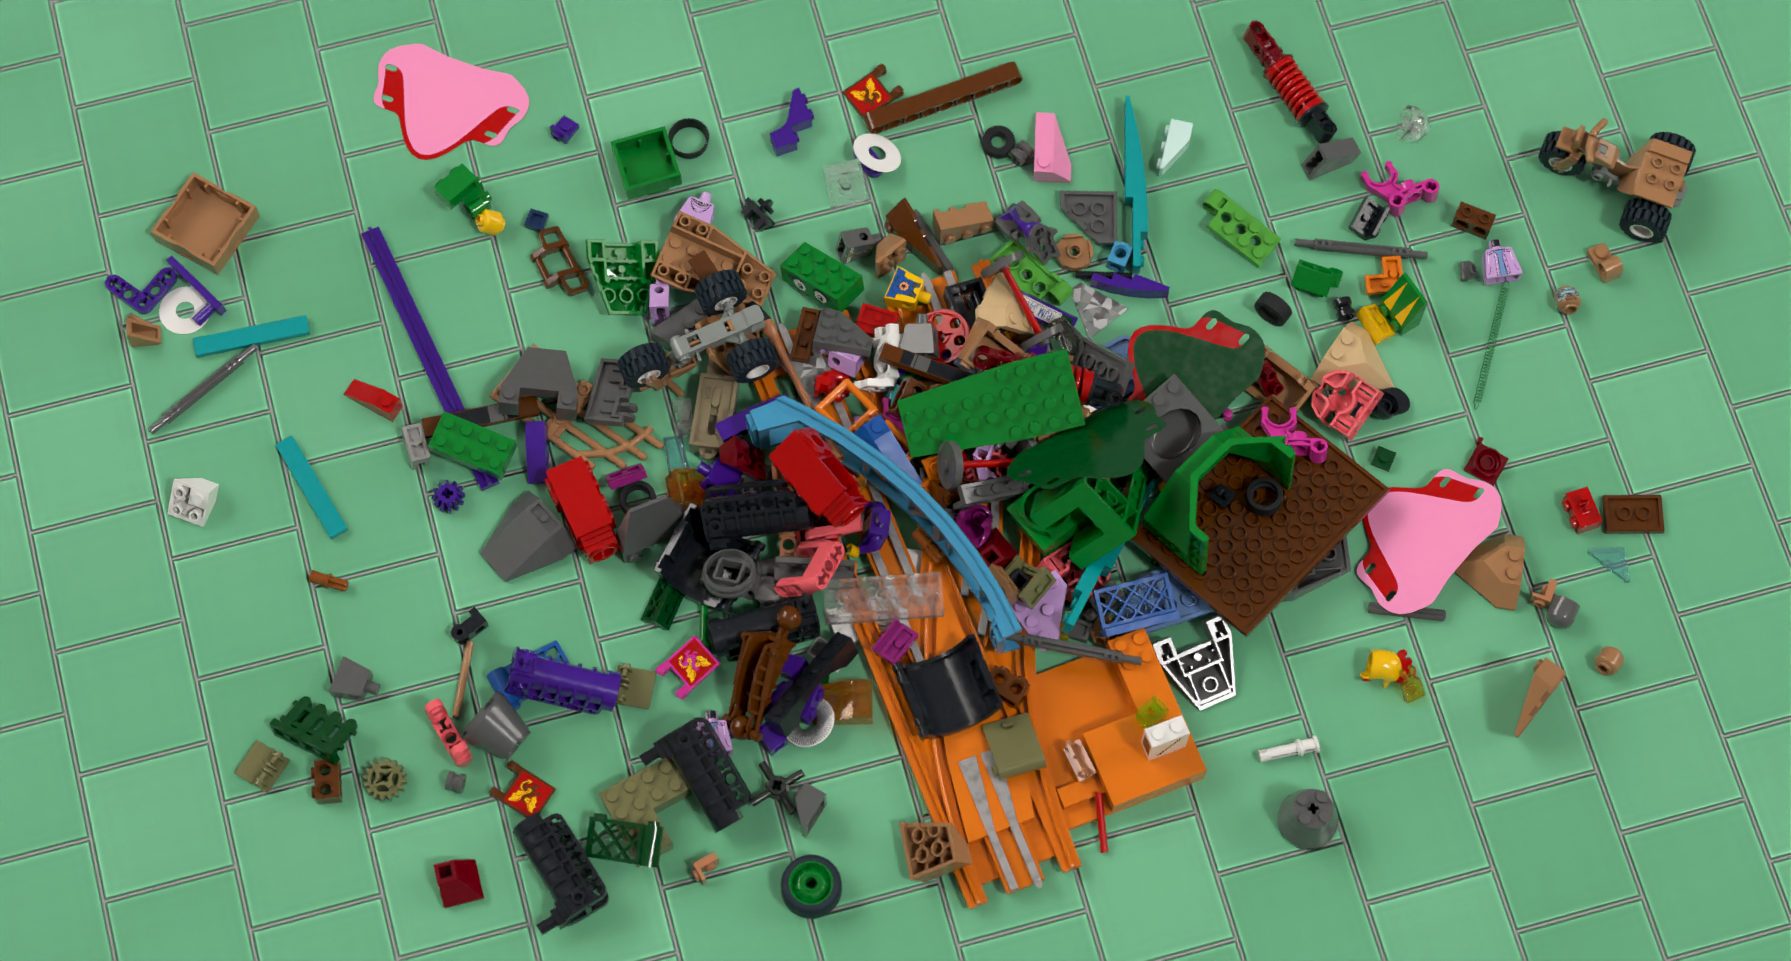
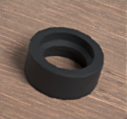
M1271 292L1262 293L1254 305L1257 313L1274 326H1283L1292 315L1290 306L1281 297Z
M1268 477L1257 478L1248 485L1245 496L1246 505L1255 515L1261 517L1271 516L1281 508L1283 489L1274 479ZM1260 488L1270 489L1276 494V500L1269 506L1259 505L1253 500L1254 491Z
M636 481L622 488L619 502L625 514L631 509L627 504V497L635 490L645 491L649 495V501L656 499L654 488L649 483Z

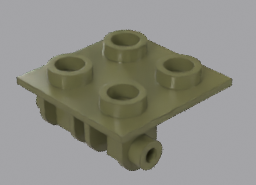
M623 663V666L618 665L617 672L621 673V682L615 704L649 710L657 672L633 668L629 663Z
M257 740L234 774L268 793L290 759L283 756L284 754L280 751H275Z

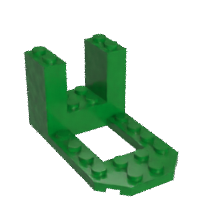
M1143 462L1138 470L1127 476L1123 495L1107 478H1074L1056 488L1043 489L1035 495L1030 518L1035 525L1044 530L1079 507L1081 512L1087 515L1093 522L1074 534L1069 557L1073 564L1083 570L1136 536L1149 467L1146 462Z

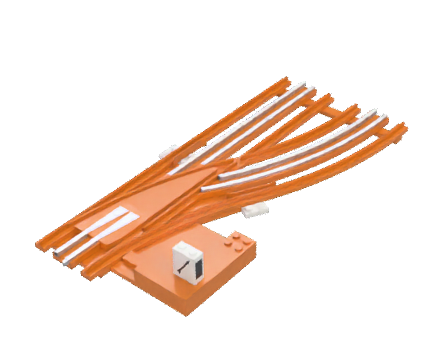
M980 259L977 264L971 265L975 278L982 277L980 272L991 265L989 259L985 261ZM954 270L943 272V276L930 280L926 273L923 272L921 274V279L924 280L923 291L932 294L929 305L917 306L913 311L886 306L887 310L900 314L897 322L899 324V334H903L906 324H916L917 314H928L935 310L948 309L943 295L945 287L959 283ZM996 275L987 279L982 277L986 290ZM970 292V293H967V294H963V295L957 296V297H961V296L963 297L964 302H965V305H966V307H967V310L970 311V310H969V307H968V305H967V302H966V300H965V295L971 294V292ZM848 310L843 311L842 313L852 321ZM937 316L933 321L934 325L941 324L943 317ZM779 324L780 333H778L780 342L785 352L791 354L797 328L788 331L783 324ZM1002 329L1005 337L1020 348L1017 334ZM819 348L812 349L811 356L829 357V355L820 353ZM779 356L777 368L766 377L753 382L761 402L780 396L774 380L789 375L780 366L782 360ZM868 357L854 377L856 381L876 378ZM860 390L878 408L874 416L876 417L880 414L884 419L882 399L885 397L883 392L870 393L866 390ZM807 393L814 408L826 397V394L823 393L820 401L817 403ZM845 399L840 403H835L833 400L825 408L846 429L854 424ZM976 447L964 449L963 452L968 460L974 454ZM844 466L851 475H855L856 481L860 485L858 490L867 501L882 502L886 510L891 511L885 495L880 490ZM1000 467V471H999V473H1000L1001 475H1002V467ZM1003 500L982 504L992 513V529L996 527L1002 534ZM866 510L861 512L862 523H864V515ZM891 512L888 538L880 550L866 553L881 591L866 597L856 573L858 562H855L853 587L837 586L844 605L826 611V615L834 634L839 632L851 637L854 644L859 642L932 823H952L968 844L972 864L953 871V875L969 910L988 903L982 885L1000 879L1006 895L1033 885L1040 890L1045 878L1039 863L1056 857L1063 874L1082 867L1069 831L1097 820L1094 792H1103L1106 817L1204 779L1207 769L1145 628L1109 640L1106 649L1121 651L1126 655L1142 657L1141 665L1125 662L1120 664L1082 657L1036 675L1035 647L1018 642L1020 649L997 654L989 637L991 623L963 577L935 542L934 545L944 556L939 563H934L921 550L907 549ZM1017 527L1016 531L1020 536L1019 556L1024 563L1037 568L1040 563V552ZM862 531L857 532L860 542L862 539ZM844 554L842 560H848L846 554ZM895 618L919 634V637L899 663L910 664L933 658L956 646L967 635L974 634L990 673L995 665L999 667L1004 666L1014 676L1025 678L1030 684V689L1018 710L1002 702L1003 707L995 714L971 728L941 738L920 740L918 735L919 729L914 725L913 720L915 718L902 686L898 685L897 674L892 670L893 665L873 652L872 647ZM1019 621V623H1020V625H1021V627H1022L1023 630L1020 631V632H1018V633H1016V634H1022V635H1024L1025 633L1029 634V633L1026 631V629L1023 627V625L1021 624V622ZM998 677L994 679V682L1002 684L1004 680ZM1014 687L1011 689V692L1014 694L1021 693V690L1017 687ZM1028 712L1045 757L1046 768L999 780L998 777H994L991 766H994V759L982 725ZM1078 739L1081 740L1097 771L1096 774L1081 783L1063 750L1065 747L1064 743L1068 740H1072V742Z

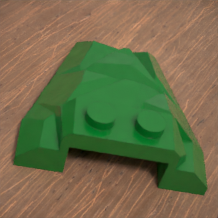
M586 239L587 261L608 315H646L650 298V285L655 279L650 277L659 257L658 240H639L636 243L605 242V239Z

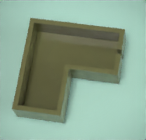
M666 757L599 792V795L611 819L648 824V821L660 822V826H663L656 813L689 797L690 792L673 759ZM616 824L615 827L617 828L619 834L622 833L623 831L621 830L619 825ZM633 827L629 834L633 840L638 837L639 828ZM665 829L663 830L660 856L673 849L672 842ZM624 835V836L622 837V840L624 841L625 845L627 846V845L630 844V842H629V840L627 839V837ZM632 846L628 851L633 860H635L636 851Z

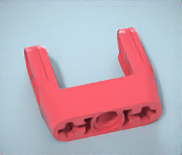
M860 514L843 527L834 528L832 525L816 527L805 532V540H827L863 531L862 516Z
M826 539L800 542L796 552L801 557L812 558L803 576L781 578L778 580L774 587L775 592L782 597L788 598L802 596V593L805 592L806 595H810L825 589L845 554L843 544Z
M440 699L430 701L425 705L424 709L456 766H468L473 758L469 747L460 738ZM440 721H443L445 723L447 728L445 731L443 730L441 724H439ZM451 736L456 737V741H455V742H453V743H448V742H447V739H448L449 737H451Z

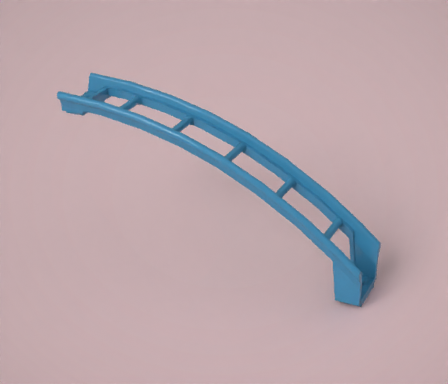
M780 396L775 401L750 410V413L745 415L747 431L753 445L759 447L760 450L780 445L796 429L814 428L821 438L824 436L841 449L844 455V460L841 463L880 490L906 512L932 540V528L934 525L946 539L941 542H934L963 577L991 623L989 637L996 653L1004 654L1020 649L1018 642L1006 640V638L1023 629L1001 586L977 549L959 526L919 483L887 456L845 427L787 396ZM876 472H878L887 481H884ZM917 507L928 519L910 514L909 510Z

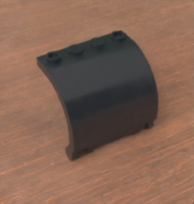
M690 503L684 511L679 525L675 528L669 543L666 544L662 556L656 562L654 571L668 586L688 599L710 609L730 614L733 609L731 606L737 601L738 597L730 599L720 598L706 591L701 586L700 578L703 573V566L706 560L715 553V550H710V546L707 544L699 507ZM737 537L731 538L727 549L741 550L750 555L754 562L757 563L760 558L759 554L761 551H764L766 545L758 540L750 541ZM723 566L724 574L722 578L737 580L740 570Z
M974 634L967 635L956 646L933 658L910 664L900 662L892 666L893 672L898 677V685L902 686L915 718L913 722L915 727L919 729L918 735L920 740L941 738L964 731L988 719L1003 707L1001 697L998 694Z

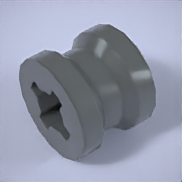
M450 771L446 779L445 790H455L457 793L462 794L467 775H458L454 771Z

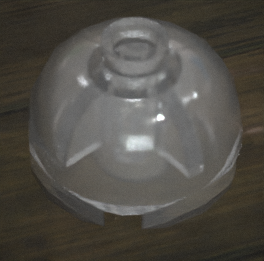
M1407 105L1401 112L1400 117H1403L1401 123H1397L1396 138L1401 142L1416 143L1429 133L1430 125L1428 117L1422 109Z

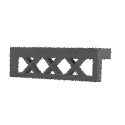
M1009 476L964 484L957 487L960 501L954 503L953 508L957 510L1017 498L1024 495L1030 489L1026 482L1015 481Z
M776 556L774 583H777L781 578L803 576L812 558ZM841 560L827 586L853 587L855 560Z

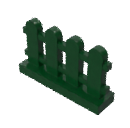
M307 696L302 697L299 701L295 700L293 702L294 707L286 716L282 715L280 720L274 718L269 723L275 736L333 765L340 761L337 752L339 750L343 751L345 742L351 735L355 736L358 733L356 730L358 725L355 719H348L343 724L341 723L343 718L340 712L334 711L327 716L326 706L318 704L314 709L311 708L312 701ZM308 713V716L302 721V723H299L298 721L304 716V714ZM321 720L324 721L316 731L313 730ZM336 728H339L335 735L332 738H329L330 734Z

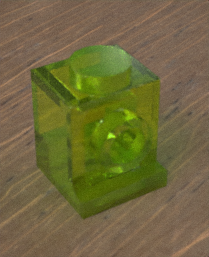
M1154 695L1152 699L1136 712V720L1142 727H1152L1167 716L1168 708ZM1151 709L1154 714L1150 715L1147 711Z

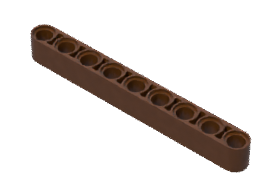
M1008 62L874 109L864 114L863 120L870 134H879L1015 86L1023 78L1016 62Z

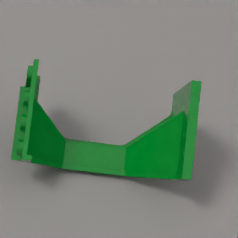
M1240 426L1214 434L1174 472L1143 517V527L1198 574L1202 575L1207 567L1209 537L1196 526L1198 482L1228 453H1233L1250 458L1289 490L1292 484L1296 453L1290 445H1285L1286 436L1252 437Z

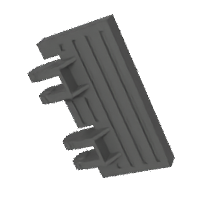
M601 358L584 418L586 424L623 427L624 423H632L636 419V416L632 413H637L638 406L629 402L632 392L639 393L641 391L639 388L626 386L617 366L618 360Z

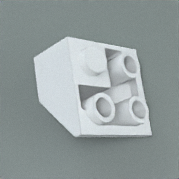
M203 478L174 479L167 514L203 527L216 502L219 484Z

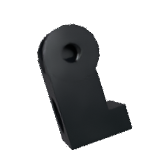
M475 607L468 611L470 614L468 619L462 622V624H456L451 630V635L457 644H466V641H470L489 626L485 618Z

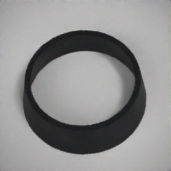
M685 118L673 124L669 130L668 137L676 155L684 159H694L706 151L709 142V131L701 121ZM687 127L700 130L706 138V144L695 153H682L673 147V138L679 130Z

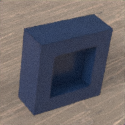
M530 209L524 224L525 228L538 232L544 230L549 214Z

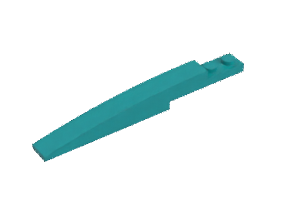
M1125 96L1124 205H1132V274H1139L1140 267H1144V256H1141V250H1144V240H1147L1148 236L1147 191L1137 124L1130 96Z
M1154 478L1145 488L1141 511L1157 481ZM1125 543L1086 567L1070 596L1074 598L1070 605V608L1073 610L1071 613H1066L1062 621L1065 624L1062 632L1069 635L1100 574L1107 578Z

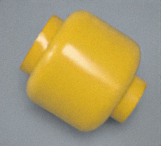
M485 209L476 217L475 222L481 233L497 235L505 227V219L498 211Z

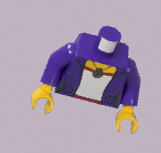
M868 501L869 503L864 507L866 511L861 545L857 547L849 543L846 546L850 549L849 552H846L847 555L857 558L860 553L875 552L883 546L888 538L891 511L886 510L882 502Z

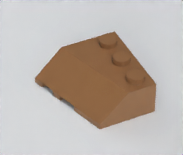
M899 822L911 881L927 882L972 864L968 844L952 823Z

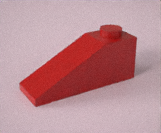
M356 379L352 381L344 393V396L391 422L395 420L403 408L400 398L384 389Z

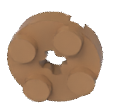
M1073 233L1065 235L1059 241L1057 248L1061 256L1056 257V260L1062 269L1079 271L1089 267L1093 258V246L1089 240L1087 241V239L1083 238L1084 236ZM1072 249H1075L1076 252H1079V254H1077V256H1073L1069 252H1072Z

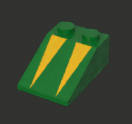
M1405 272L1383 296L1379 304V310L1384 317L1388 318L1392 329L1402 336L1420 324L1428 301Z

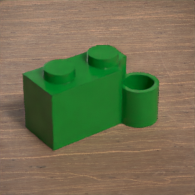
M478 176L476 177L479 187L461 201L472 219L476 218L485 209H492L490 203L492 198L488 191L484 192L481 188L483 185Z
M1299 259L1291 286H1294L1299 291L1306 290L1312 292L1317 297H1327L1330 287H1339L1343 272L1337 268H1326Z

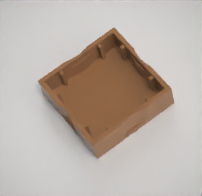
M193 172L179 191L174 203L164 212L151 230V233L156 242L219 275L260 215L255 205L234 194L223 191L216 184Z

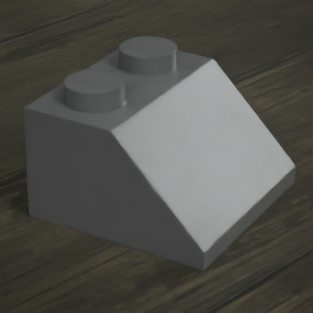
M805 782L802 787L799 786L794 794V797H796L794 802L802 836L806 838L827 805L824 792Z

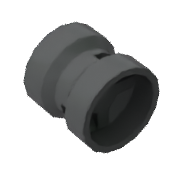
M1021 140L1015 149L1008 152L1009 158L1017 166H1022L1025 163V159L1030 158L1034 154L1033 148L1024 140Z

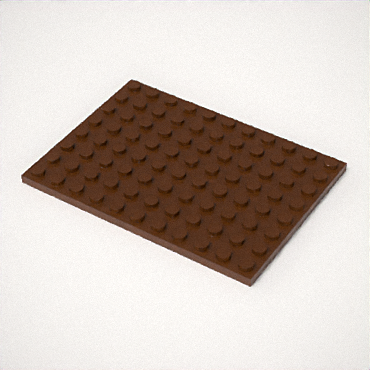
M1270 395L1240 427L1252 437H1268L1261 427L1262 407L1269 408L1268 419L1278 425L1285 424L1290 420V409L1273 395ZM1296 415L1297 427L1293 432L1303 431L1307 434V438L1325 440L1328 444L1327 457L1324 462L1317 464L1312 462L1309 456H1295L1291 488L1288 490L1280 484L1283 489V502L1281 508L1275 514L1261 517L1252 513L1246 505V490L1253 480L1261 477L1274 479L1248 457L1228 453L1198 482L1196 526L1209 537L1207 567L1202 575L1198 574L1144 528L1143 522L1137 527L1136 536L1130 539L1134 545L1245 637L1298 586L1390 490L1298 415ZM1220 483L1236 493V497L1225 510H1222L1208 500L1209 495ZM1260 488L1254 491L1253 500L1259 505L1269 506L1275 502L1276 494L1270 489Z

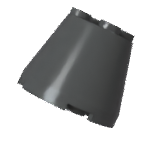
M497 690L489 702L485 704L465 728L460 738L475 747L501 759L505 758L508 761L519 748L516 744L520 746L531 732L507 698Z
M1318 789L1300 790L1289 795L1283 801L1277 817L1278 828L1283 838L1297 846L1296 848L1303 850H1315L1325 846L1335 835L1339 821L1338 812L1332 800L1325 791Z

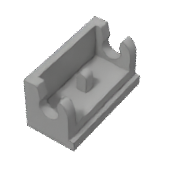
M421 423L402 427V438L411 469H417L420 463H424L425 466L428 465L431 456Z

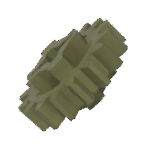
M386 758L385 762L378 759V764L372 762L373 768H366L365 770L368 775L363 776V779L368 781L363 784L365 788H369L367 790L368 795L373 794L374 800L380 797L381 802H384L385 798L392 801V796L394 795L399 798L398 792H404L405 789L402 785L407 784V780L403 779L407 776L406 772H402L403 766H397L398 762L396 760L390 763L389 758ZM374 774H376V779L373 781L372 784ZM397 776H398V782H397V785L395 786L394 783H395V780L397 779ZM385 777L389 781L385 783L382 779Z

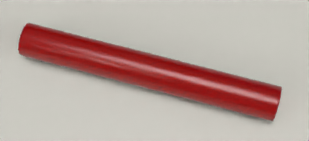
M1094 792L1100 853L1108 852L1103 792Z

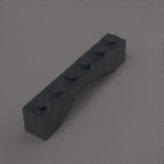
M836 632L764 716L772 732L787 738L799 724L804 707L816 687L832 672L847 667L856 657L858 651L851 637Z

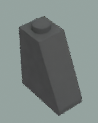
M1353 137L1318 144L1301 166L1308 179L1313 180L1353 163L1361 154V151Z

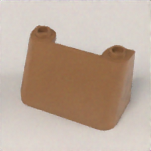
M978 317L971 328L958 359L962 367L967 370L971 368L977 372L979 368L974 365L973 358L976 348L981 345L1005 350L1012 354L1020 353L1024 357H1028L1029 353L1024 352L1001 334L993 323ZM985 355L978 356L980 359H987Z
M1265 345L1264 361L1268 360L1272 368L1277 373L1279 382L1284 387V390L1279 395L1273 396L1289 409L1295 407L1298 413L1319 386ZM1256 382L1246 389L1247 392L1262 403L1267 399Z

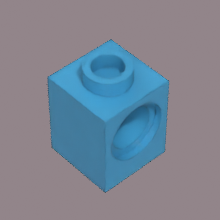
M1115 241L1107 259L1106 268L1116 272H1125L1133 247H1130L1125 242ZM1122 254L1124 257L1118 258L1116 255Z

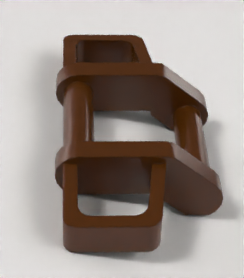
M554 226L541 230L538 238L542 247L534 252L530 258L536 264L544 280L545 288L550 289L560 283L570 297L586 292L588 283L581 267L577 265L569 249V243L560 228ZM555 233L560 241L547 245L544 236ZM562 251L570 268L557 272L550 277L542 259L547 255ZM578 276L582 286L571 289L565 280Z

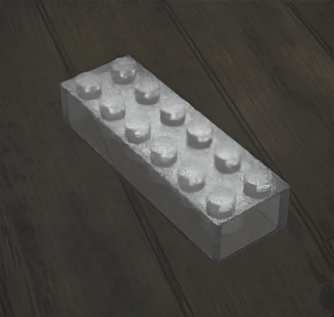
M941 572L833 579L823 589L825 625L892 621L895 618L906 620L944 617Z

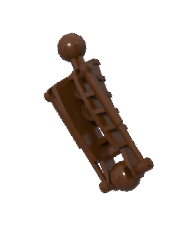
M785 606L777 613V622L780 626L777 633L773 631H744L741 634L742 645L733 681L734 688L728 714L722 717V720H726L731 735L737 740L760 742L763 738L759 730L763 717L767 714L769 703L772 701L770 698L773 689L777 687L775 683L779 675H782L785 661L789 660L788 655L797 644L787 638L789 632L798 628L802 620L801 612L794 606ZM747 711L751 713L750 717L745 716Z

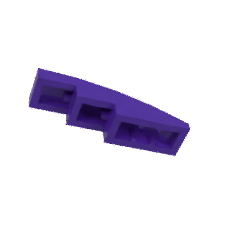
M1093 273L1090 283L1092 288L1127 297L1167 298L1170 291L1169 286L1138 274H1134L1131 280L1114 273L1112 279Z
M778 397L759 403L715 424L723 442H727L734 435L742 434L744 436L748 434L745 415L749 414L750 410L775 401Z

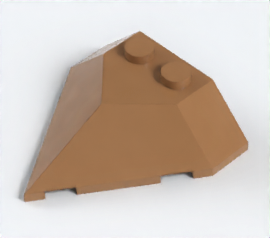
M1502 534L1479 544L1455 570L1456 575L1479 595L1482 594L1495 608L1515 611L1522 580L1525 553L1524 537Z

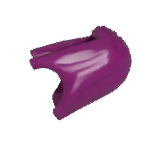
M977 505L962 509L958 513L955 523L973 546L979 548L991 533L993 516L985 505Z

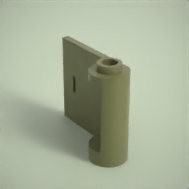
M1028 712L982 725L994 759V766L991 767L995 778L998 777L999 780H1004L1046 768L1045 757Z

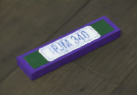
M1021 290L1036 320L1051 327L1061 323L1064 328L1063 333L1070 336L1078 317Z

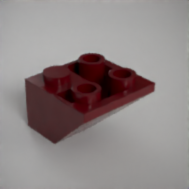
M735 435L719 447L721 463L759 481L766 480L763 450Z
M996 527L991 530L984 544L976 548L988 567L994 564L1005 568L1018 555Z
M475 859L450 860L433 865L445 909L485 899Z

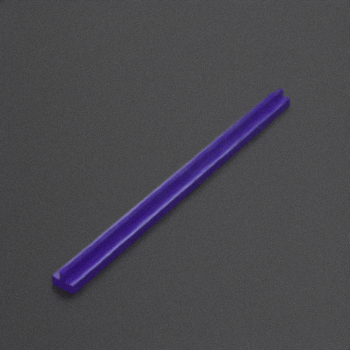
M379 226L373 229L368 227V231L361 233L364 242L443 410L448 413L465 410ZM472 469L481 491L500 484L498 479Z

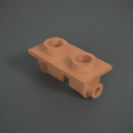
M1080 739L1075 742L1068 740L1064 743L1065 747L1063 750L1080 783L1097 773Z

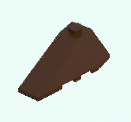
M903 198L885 215V229L889 234L892 233L906 240V248L935 273L940 275L942 274V264L932 245H927L924 229L918 228L916 221L918 218L907 199Z

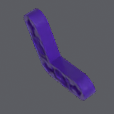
M166 267L153 278L142 292L118 275L107 277L105 286L115 297L136 312L145 315L150 313L176 284L178 277L173 268ZM165 275H168V276L171 275L172 278H171V279H169V278L165 279L164 276H165ZM117 282L121 290L116 286H112L111 283ZM154 287L161 288L160 293L157 295L151 294V290ZM127 291L134 292L133 297L129 299L124 298V294ZM140 303H143V304L146 303L147 306H146V307H144V306L141 307V306H140Z

